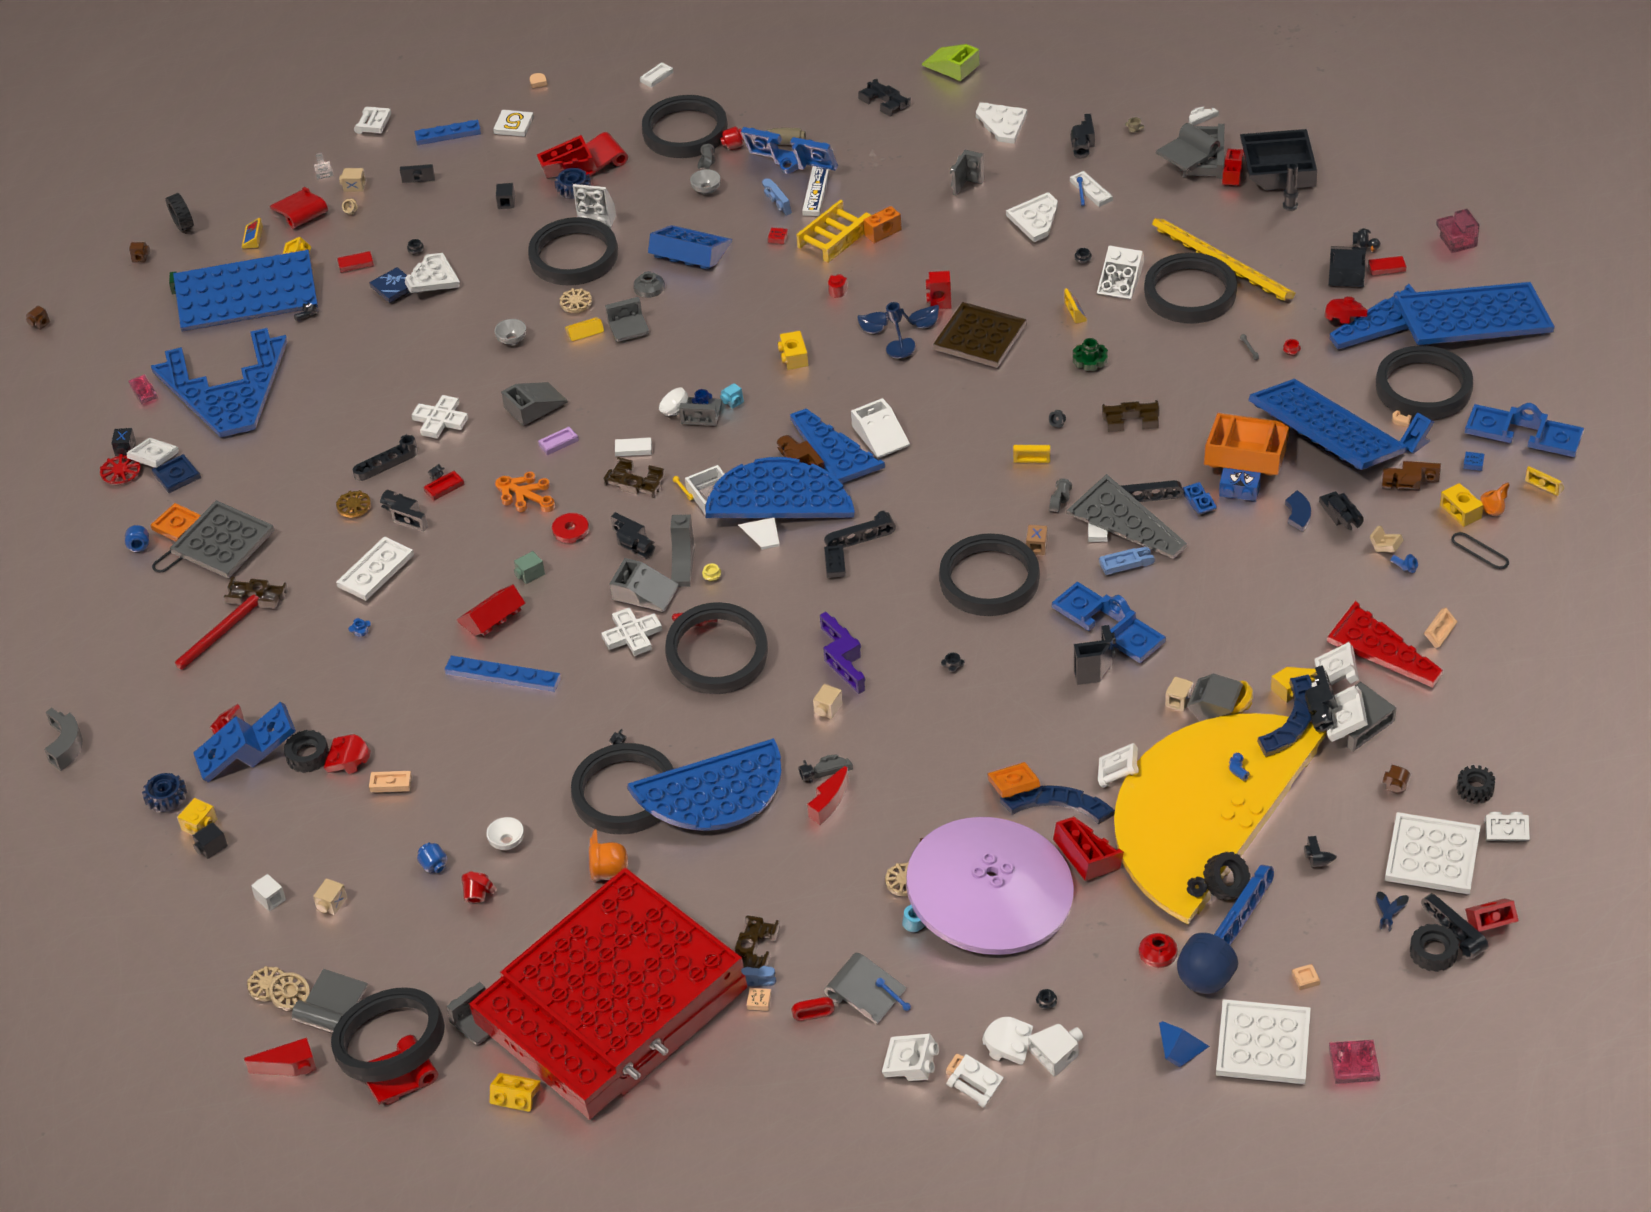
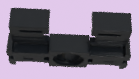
M878 79L868 82L867 88L858 92V99L867 104H870V99L878 94L880 99L886 101V103L880 104V111L890 117L893 110L897 108L903 110L911 104V98L900 95V91L889 85L880 84Z

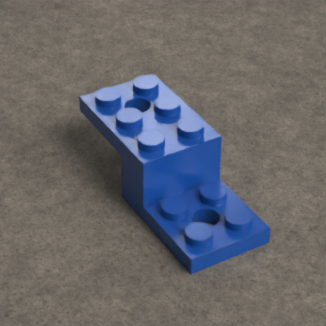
M281 701L252 726L237 716L234 717L193 752L202 779L210 782L236 759L253 768L295 733L296 730L286 705Z

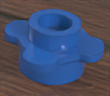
M356 618L353 620L352 626L348 628L349 632L355 636L362 637L368 633V627L371 626L370 621Z

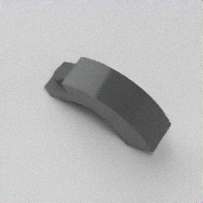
M50 708L46 711L49 723L61 734L44 750L48 761L62 771L80 753L82 735L77 721L71 713L64 715L62 712L58 713L53 708Z

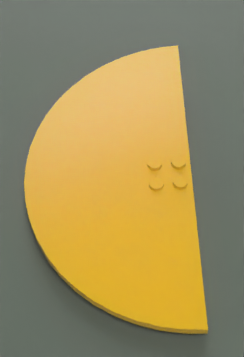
M1260 713L1234 714L1191 724L1171 733L1153 745L1137 761L1139 772L1125 777L1115 806L1114 829L1117 848L1124 851L1122 862L1135 884L1158 907L1178 920L1189 924L1196 913L1200 914L1209 902L1211 892L1207 889L1201 897L1190 895L1187 892L1188 880L1197 876L1204 879V866L1212 856L1227 851L1239 854L1240 857L1244 854L1290 791L1291 785L1303 768L1307 767L1317 754V747L1326 737L1327 730L1317 732L1313 723L1310 722L1304 734L1294 744L1283 751L1265 757L1257 742L1258 737L1282 727L1289 717ZM1236 752L1243 755L1242 768L1250 773L1246 781L1241 780L1229 770V760ZM1223 866L1220 869L1222 879L1231 872L1228 866Z

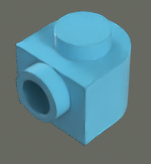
M735 383L721 390L720 398L722 402L728 404L732 409L744 402L742 388Z
M912 905L905 908L902 925L907 931L917 932L926 927L916 915Z

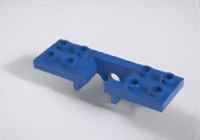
M743 127L741 130L749 153L772 157L775 164L780 165L782 172L785 174H790L798 169L804 170L806 165L834 171L838 167L830 144L793 137L790 141L793 151L779 149L777 146L782 141L780 134ZM791 163L790 167L784 168L786 164Z
M1525 403L1518 408L1511 406L1510 412L1474 404L1465 427V433L1512 443L1514 432L1508 431L1510 424L1537 429L1536 437L1530 436L1528 447L1575 457L1584 428L1547 420L1548 414L1542 413L1532 403ZM1524 410H1531L1534 414H1527Z
M1076 582L1052 602L1053 609L1088 631L1095 627V620L1091 617L1098 611H1102L1118 621L1110 629L1111 633H1115L1116 644H1113V646L1138 663L1143 662L1166 642L1164 635L1136 618V612L1130 609L1126 600L1120 595L1110 597L1106 594L1104 597H1101L1081 583Z

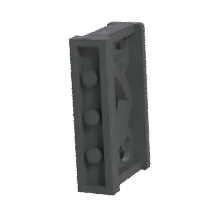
M1218 124V126H1195L1219 140L1220 148L1211 156L1214 159L1204 160L1193 171H1184L1180 168V171H1183V177H1186V175L1217 176V178L1222 179L1225 124Z

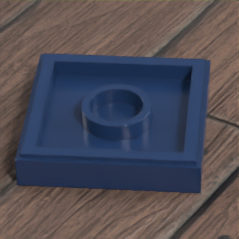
M184 454L157 468L151 469L153 475L168 493L201 478L200 473Z

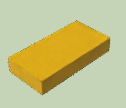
M1013 445L1014 463H1050V445Z

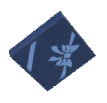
M398 267L369 282L370 287L389 303L404 294L410 293L405 284V277L407 275Z

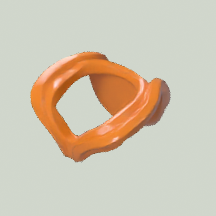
M1509 482L1503 484L1497 490H1491L1481 495L1480 499L1483 509L1487 514L1499 516L1504 512V499L1508 496Z

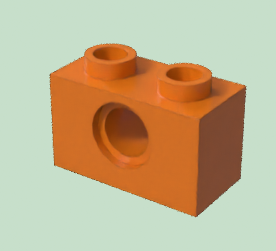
M892 206L863 219L864 235L873 243L902 230L901 214Z

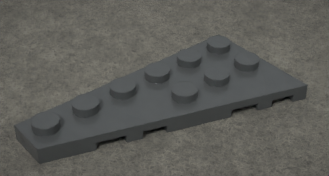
M1107 474L1066 510L1068 515L1148 547L1172 559L1176 558L1187 547V543Z

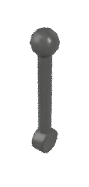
M1242 334L1240 340L1244 341L1253 354L1254 360L1259 359L1258 353L1254 351L1247 341V336Z

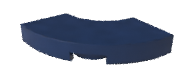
M1297 490L1285 500V505L1292 513L1288 518V524L1303 532L1311 520V506L1307 498Z

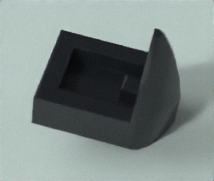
M1308 836L1307 845H1304L1305 857L1309 858L1312 868L1325 866L1337 858L1336 855L1330 852H1320L1317 837Z

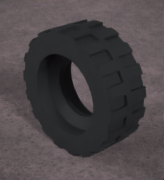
M180 193L166 197V205L177 228L180 231H184L193 227L192 216Z
M304 730L291 735L286 740L284 754L287 764L291 769H294L296 772L306 773L318 770L321 766L325 765L329 748L325 736L321 735L320 732ZM303 747H316V752L309 756L297 755V751Z
M1228 851L1209 858L1204 866V882L1207 883V889L1210 890L1211 894L1218 899L1230 900L1239 897L1250 881L1249 867L1239 854ZM1223 866H1228L1233 873L1234 883L1231 886H1226L1222 881L1220 869Z
M1426 924L1414 931L1410 943V956L1413 958V962L1418 964L1420 968L1439 972L1440 970H1447L1448 967H1452L1453 963L1456 962L1459 940H1457L1456 934L1450 928L1448 929L1444 925ZM1437 941L1445 946V951L1442 954H1431L1426 952L1423 946L1425 942Z

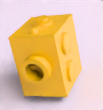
M196 798L177 817L181 830L192 835L217 820L214 806Z

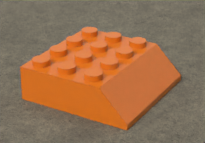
M1217 413L1205 445L1204 465H1209L1212 468L1223 467L1259 472L1270 476L1278 475L1286 452L1290 426L1283 424L1281 421Z

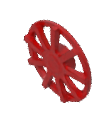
M120 454L117 457L108 458L100 466V476L109 484H125L136 478L141 466L139 462L128 459L127 456ZM137 467V472L129 470V468ZM104 470H112V471H109V472L103 474V473H104ZM128 473L133 475L131 478L126 480L125 476ZM114 474L110 481L106 479V477ZM116 478L123 479V481L115 482Z

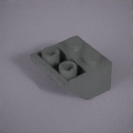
M1217 674L1199 678L1187 707L1199 721L1228 715L1234 710L1243 684L1240 681Z

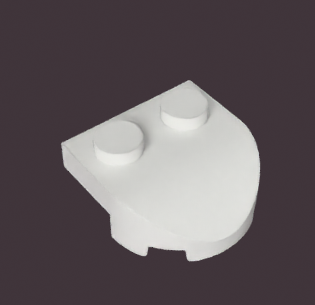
M1001 1017L993 1021L985 1030L982 1038L983 1045H986L990 1051L989 1055L993 1059L999 1061L1003 1057L1022 1065L1026 1058L1029 1045L1028 1037L1031 1036L1033 1026L1012 1017Z

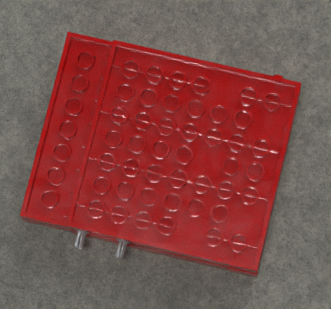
M623 868L501 970V977L469 1003L475 1024L585 1117L591 1120L619 1094L625 1096L748 987L746 977L741 972L744 968L742 957L627 868Z

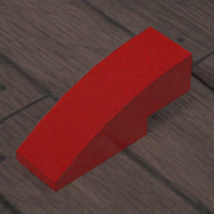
M1227 149L1222 184L1239 185L1244 158L1243 149Z
M846 766L816 788L817 797L807 804L808 817L818 825H821L831 816L843 799L849 782L848 768Z

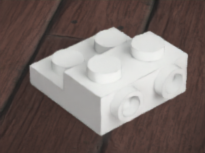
M931 1034L891 1037L882 1069L883 1075L885 1077L905 1076L908 1081L928 1080L929 1074L934 1072L933 1058L934 1055L939 1053L938 1043L935 1042Z

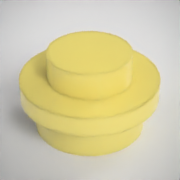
M707 564L702 571V576L708 581L717 580L721 576V569L716 564Z

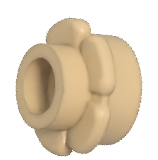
M352 198L346 199L342 203L343 211L348 215H353L358 210L356 200Z

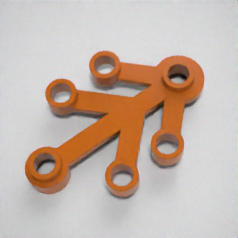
M526 472L524 477L511 478L509 476H501L495 481L496 488L502 492L501 500L503 505L508 506L513 503L512 495L509 494L511 490L516 493L517 502L515 506L518 512L527 510L524 497L539 503L543 512H552L555 509V502L551 496L542 497L531 492L549 489L550 484L547 478H542L538 483L531 484L536 480L535 474L533 472ZM528 483L529 485L518 486L517 484Z

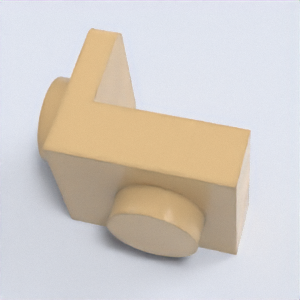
M1377 526L1370 535L1376 552H1395L1404 541L1401 534H1385L1382 526Z

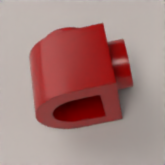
M841 274L831 275L828 280L829 295L833 298L843 297L848 289L847 277Z

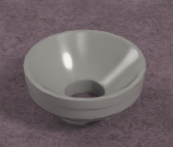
M710 169L697 171L690 178L692 188L704 195L713 193L720 186L721 181L719 173Z
M518 319L503 320L496 325L494 330L495 336L498 341L504 344L516 345L526 336V325Z

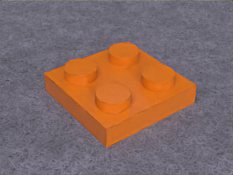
M174 503L150 526L153 531L176 542L201 515Z
M1025 762L987 773L988 781L1002 798L1012 797L1017 793L1028 792L1040 787L1038 777Z

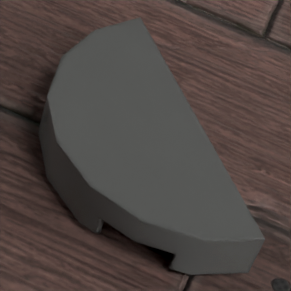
M837 754L822 757L820 762L814 766V778L835 774L844 766L848 768V771L853 770V764L848 758L839 757Z

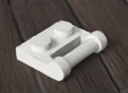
M365 107L359 123L354 127V131L357 134H362L363 132L382 133L391 116V109Z
M1134 743L1099 758L1098 782L1102 788L1109 786L1115 780L1139 772L1137 766L1138 747Z
M966 1054L950 1076L946 1085L951 1088L954 1086L979 1102L978 1105L984 1108L1004 1077ZM959 1077L985 1094L983 1095L977 1090L970 1087L969 1085L965 1084L964 1082L959 1080Z

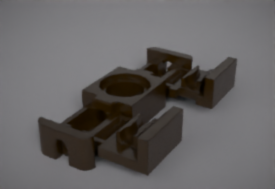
M1157 400L1153 403H1139V401L1123 402L1121 405L1116 406L1102 405L1103 420H1107L1108 432L1124 431V420L1121 421V419L1144 418L1142 419V429L1159 428V403Z
M618 457L617 465L613 472L612 469H609L603 478L605 486L607 484L619 486L622 491L638 494V492L646 493L655 498L657 492L661 490L660 482L664 478L665 472L663 468L649 465V472L645 478L629 474V470L632 471L634 468L633 461ZM630 482H636L635 485H628Z
M232 577L227 587L229 593L224 595V600L227 604L241 605L243 603V596L247 595V597L255 594L261 598L257 600L259 607L275 609L279 599L281 601L284 600L288 588L285 582L283 586L270 585L268 580L250 579L249 582L236 581L235 577ZM256 587H262L258 591L253 590Z
M747 915L745 917L747 926L745 932H740L735 953L742 957L744 968L759 969L762 966H768L770 959L769 951H766L764 957L763 955L759 957L755 954L759 944V937L760 939L764 937L769 938L770 941H775L780 923L779 920H776L775 924L765 923L761 917ZM745 942H750L753 944L749 948H744L741 946Z

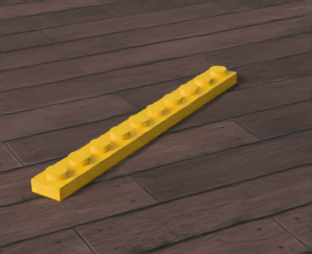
M1154 218L1152 225L1157 227V231L1164 234L1168 233L1171 239L1182 241L1183 245L1188 248L1193 247L1196 249V253L1207 254L1222 260L1236 272L1237 276L1248 278L1251 284L1262 286V290L1268 293H1275L1276 298L1285 301L1286 299L1294 298L1296 294L1294 291L1167 220Z

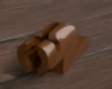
M784 435L777 440L779 446L777 449L784 457L799 459V462L808 465L815 464L825 470L824 461L807 440L798 443L789 435Z
M1403 461L1402 469H1383L1382 488L1392 489L1395 486L1398 490H1420L1421 481L1439 482L1441 463Z

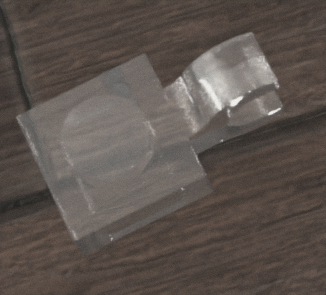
M322 152L317 153L318 164L313 165L317 180L332 177L333 172L330 162H324Z

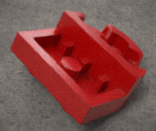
M1347 296L1344 299L1331 300L1326 306L1325 317L1329 320H1333L1334 317L1340 319V323H1349L1350 317H1367L1368 310L1361 303H1358L1355 298Z
M350 734L336 737L333 739L324 769L328 773L343 769L348 774L357 771L356 767L359 764L368 761L371 750L358 735Z

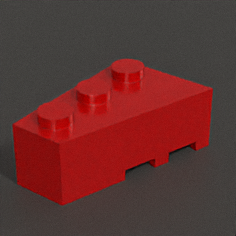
M1073 816L1056 822L1053 840L1082 878L1087 881L1119 870L1124 851L1119 848L1116 850L1110 846L1107 839H1101L1093 833V829Z

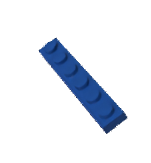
M452 655L444 669L446 675L555 692L561 680L560 673Z

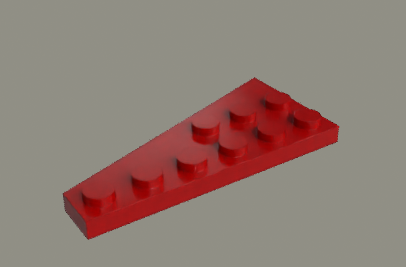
M1357 601L1352 604L1327 636V642L1340 647L1350 642L1353 646L1354 654L1432 688L1443 674V670L1427 657H1422L1418 654L1415 647L1412 645L1408 646L1403 642L1404 639L1386 624L1378 622L1373 618L1372 613L1360 608V604Z

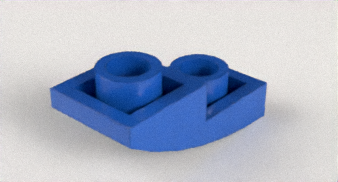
M1200 482L1183 487L1184 496L1199 515L1217 508L1209 493L1205 492Z

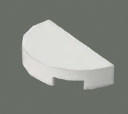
M1204 107L1196 108L1191 111L1189 123L1193 126L1219 116V111L1214 108L1212 110L1204 109Z

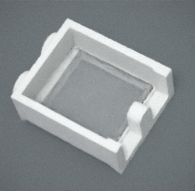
M718 465L685 478L687 491L693 495L695 502L701 508L704 515L706 513L707 498L710 496L713 486L724 475V472Z

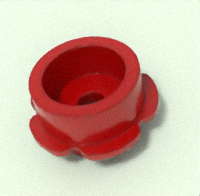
M1288 339L1283 345V351L1288 355H1295L1301 350L1299 342L1295 339Z

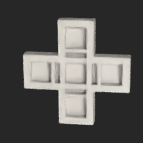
M442 395L436 406L419 403L412 413V420L424 422L420 429L421 435L438 438L444 427L461 430L468 420V414L455 411L459 405V398Z
M629 607L613 613L612 618L617 627L604 631L601 635L609 650L627 644L633 655L636 656L652 650L647 636L662 631V625L655 613L636 619Z

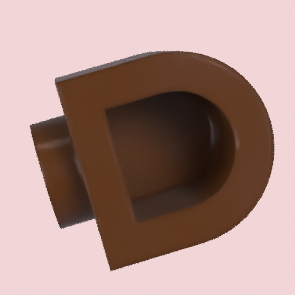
M131 242L129 251L132 262H145L147 256L150 255L149 245L146 242Z
M36 306L26 314V321L31 327L34 326L41 330L50 323L46 310L40 306Z
M1391 765L1390 771H1385L1382 783L1386 784L1385 789L1395 793L1404 792L1407 789L1411 775L1407 769Z

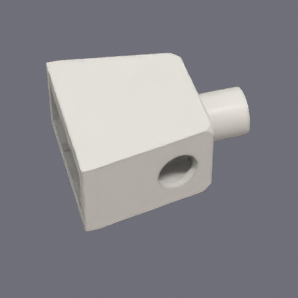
M1056 1024L1029 1036V1051L1055 1077L1079 1055L1078 1041L1083 1039V1034L1077 1027L1068 1032L1061 1024Z

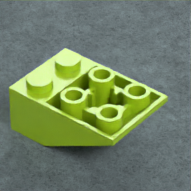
M967 44L941 47L926 59L922 66L962 81L980 65L979 49Z

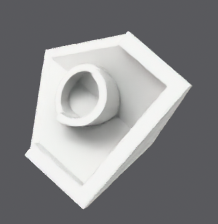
M774 518L738 525L761 547V550L780 546Z

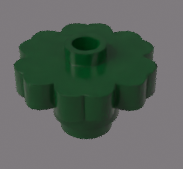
M1087 338L1083 341L1082 345H1077L1073 349V363L1076 367H1083L1086 371H1095L1097 367L1102 368L1108 363V349L1102 344L1099 345L1096 339Z

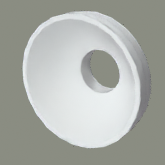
M681 387L670 391L660 402L659 411L665 416L679 415L680 403L688 402L687 392Z
M511 817L499 818L493 821L487 828V839L496 849H512L519 845L523 839L524 829L522 823ZM505 837L512 838L510 843L501 842Z

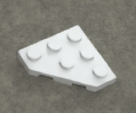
M981 102L976 110V118L984 123V127L995 135L998 142L1012 144L1015 143L1027 116V109Z
M1047 192L1006 210V216L1033 242H1036L1049 235L1058 207V201Z
M443 253L427 254L423 262L418 263L413 269L411 275L408 274L405 277V284L410 293L457 288L460 284L459 279Z

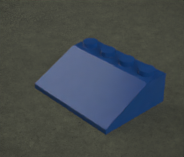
M670 225L650 233L648 253L654 254L656 258L667 257L670 261L678 262L680 260L684 261L686 265L697 264L700 265V268L710 269V267L719 262L731 245L732 239Z

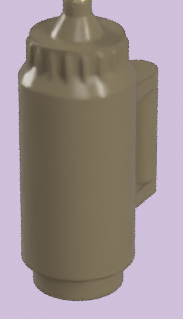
M781 127L767 129L771 133L780 134L782 141L777 145H791L790 141L793 137L806 140V131H802L801 128Z

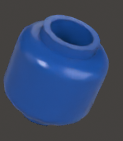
M134 525L126 530L125 545L130 551L141 552L148 547L149 533L143 526Z
M429 842L419 848L417 860L427 873H440L445 869L448 857L439 844H431Z

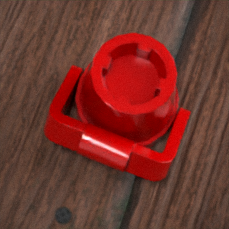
M470 871L462 875L464 901L467 903H482L485 901L486 892L493 895L497 889L486 874Z

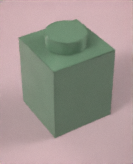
M534 551L514 560L515 576L525 584L545 575L543 561Z

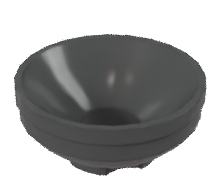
M651 271L644 272L634 281V292L641 297H655L665 289L663 278L656 273H651Z

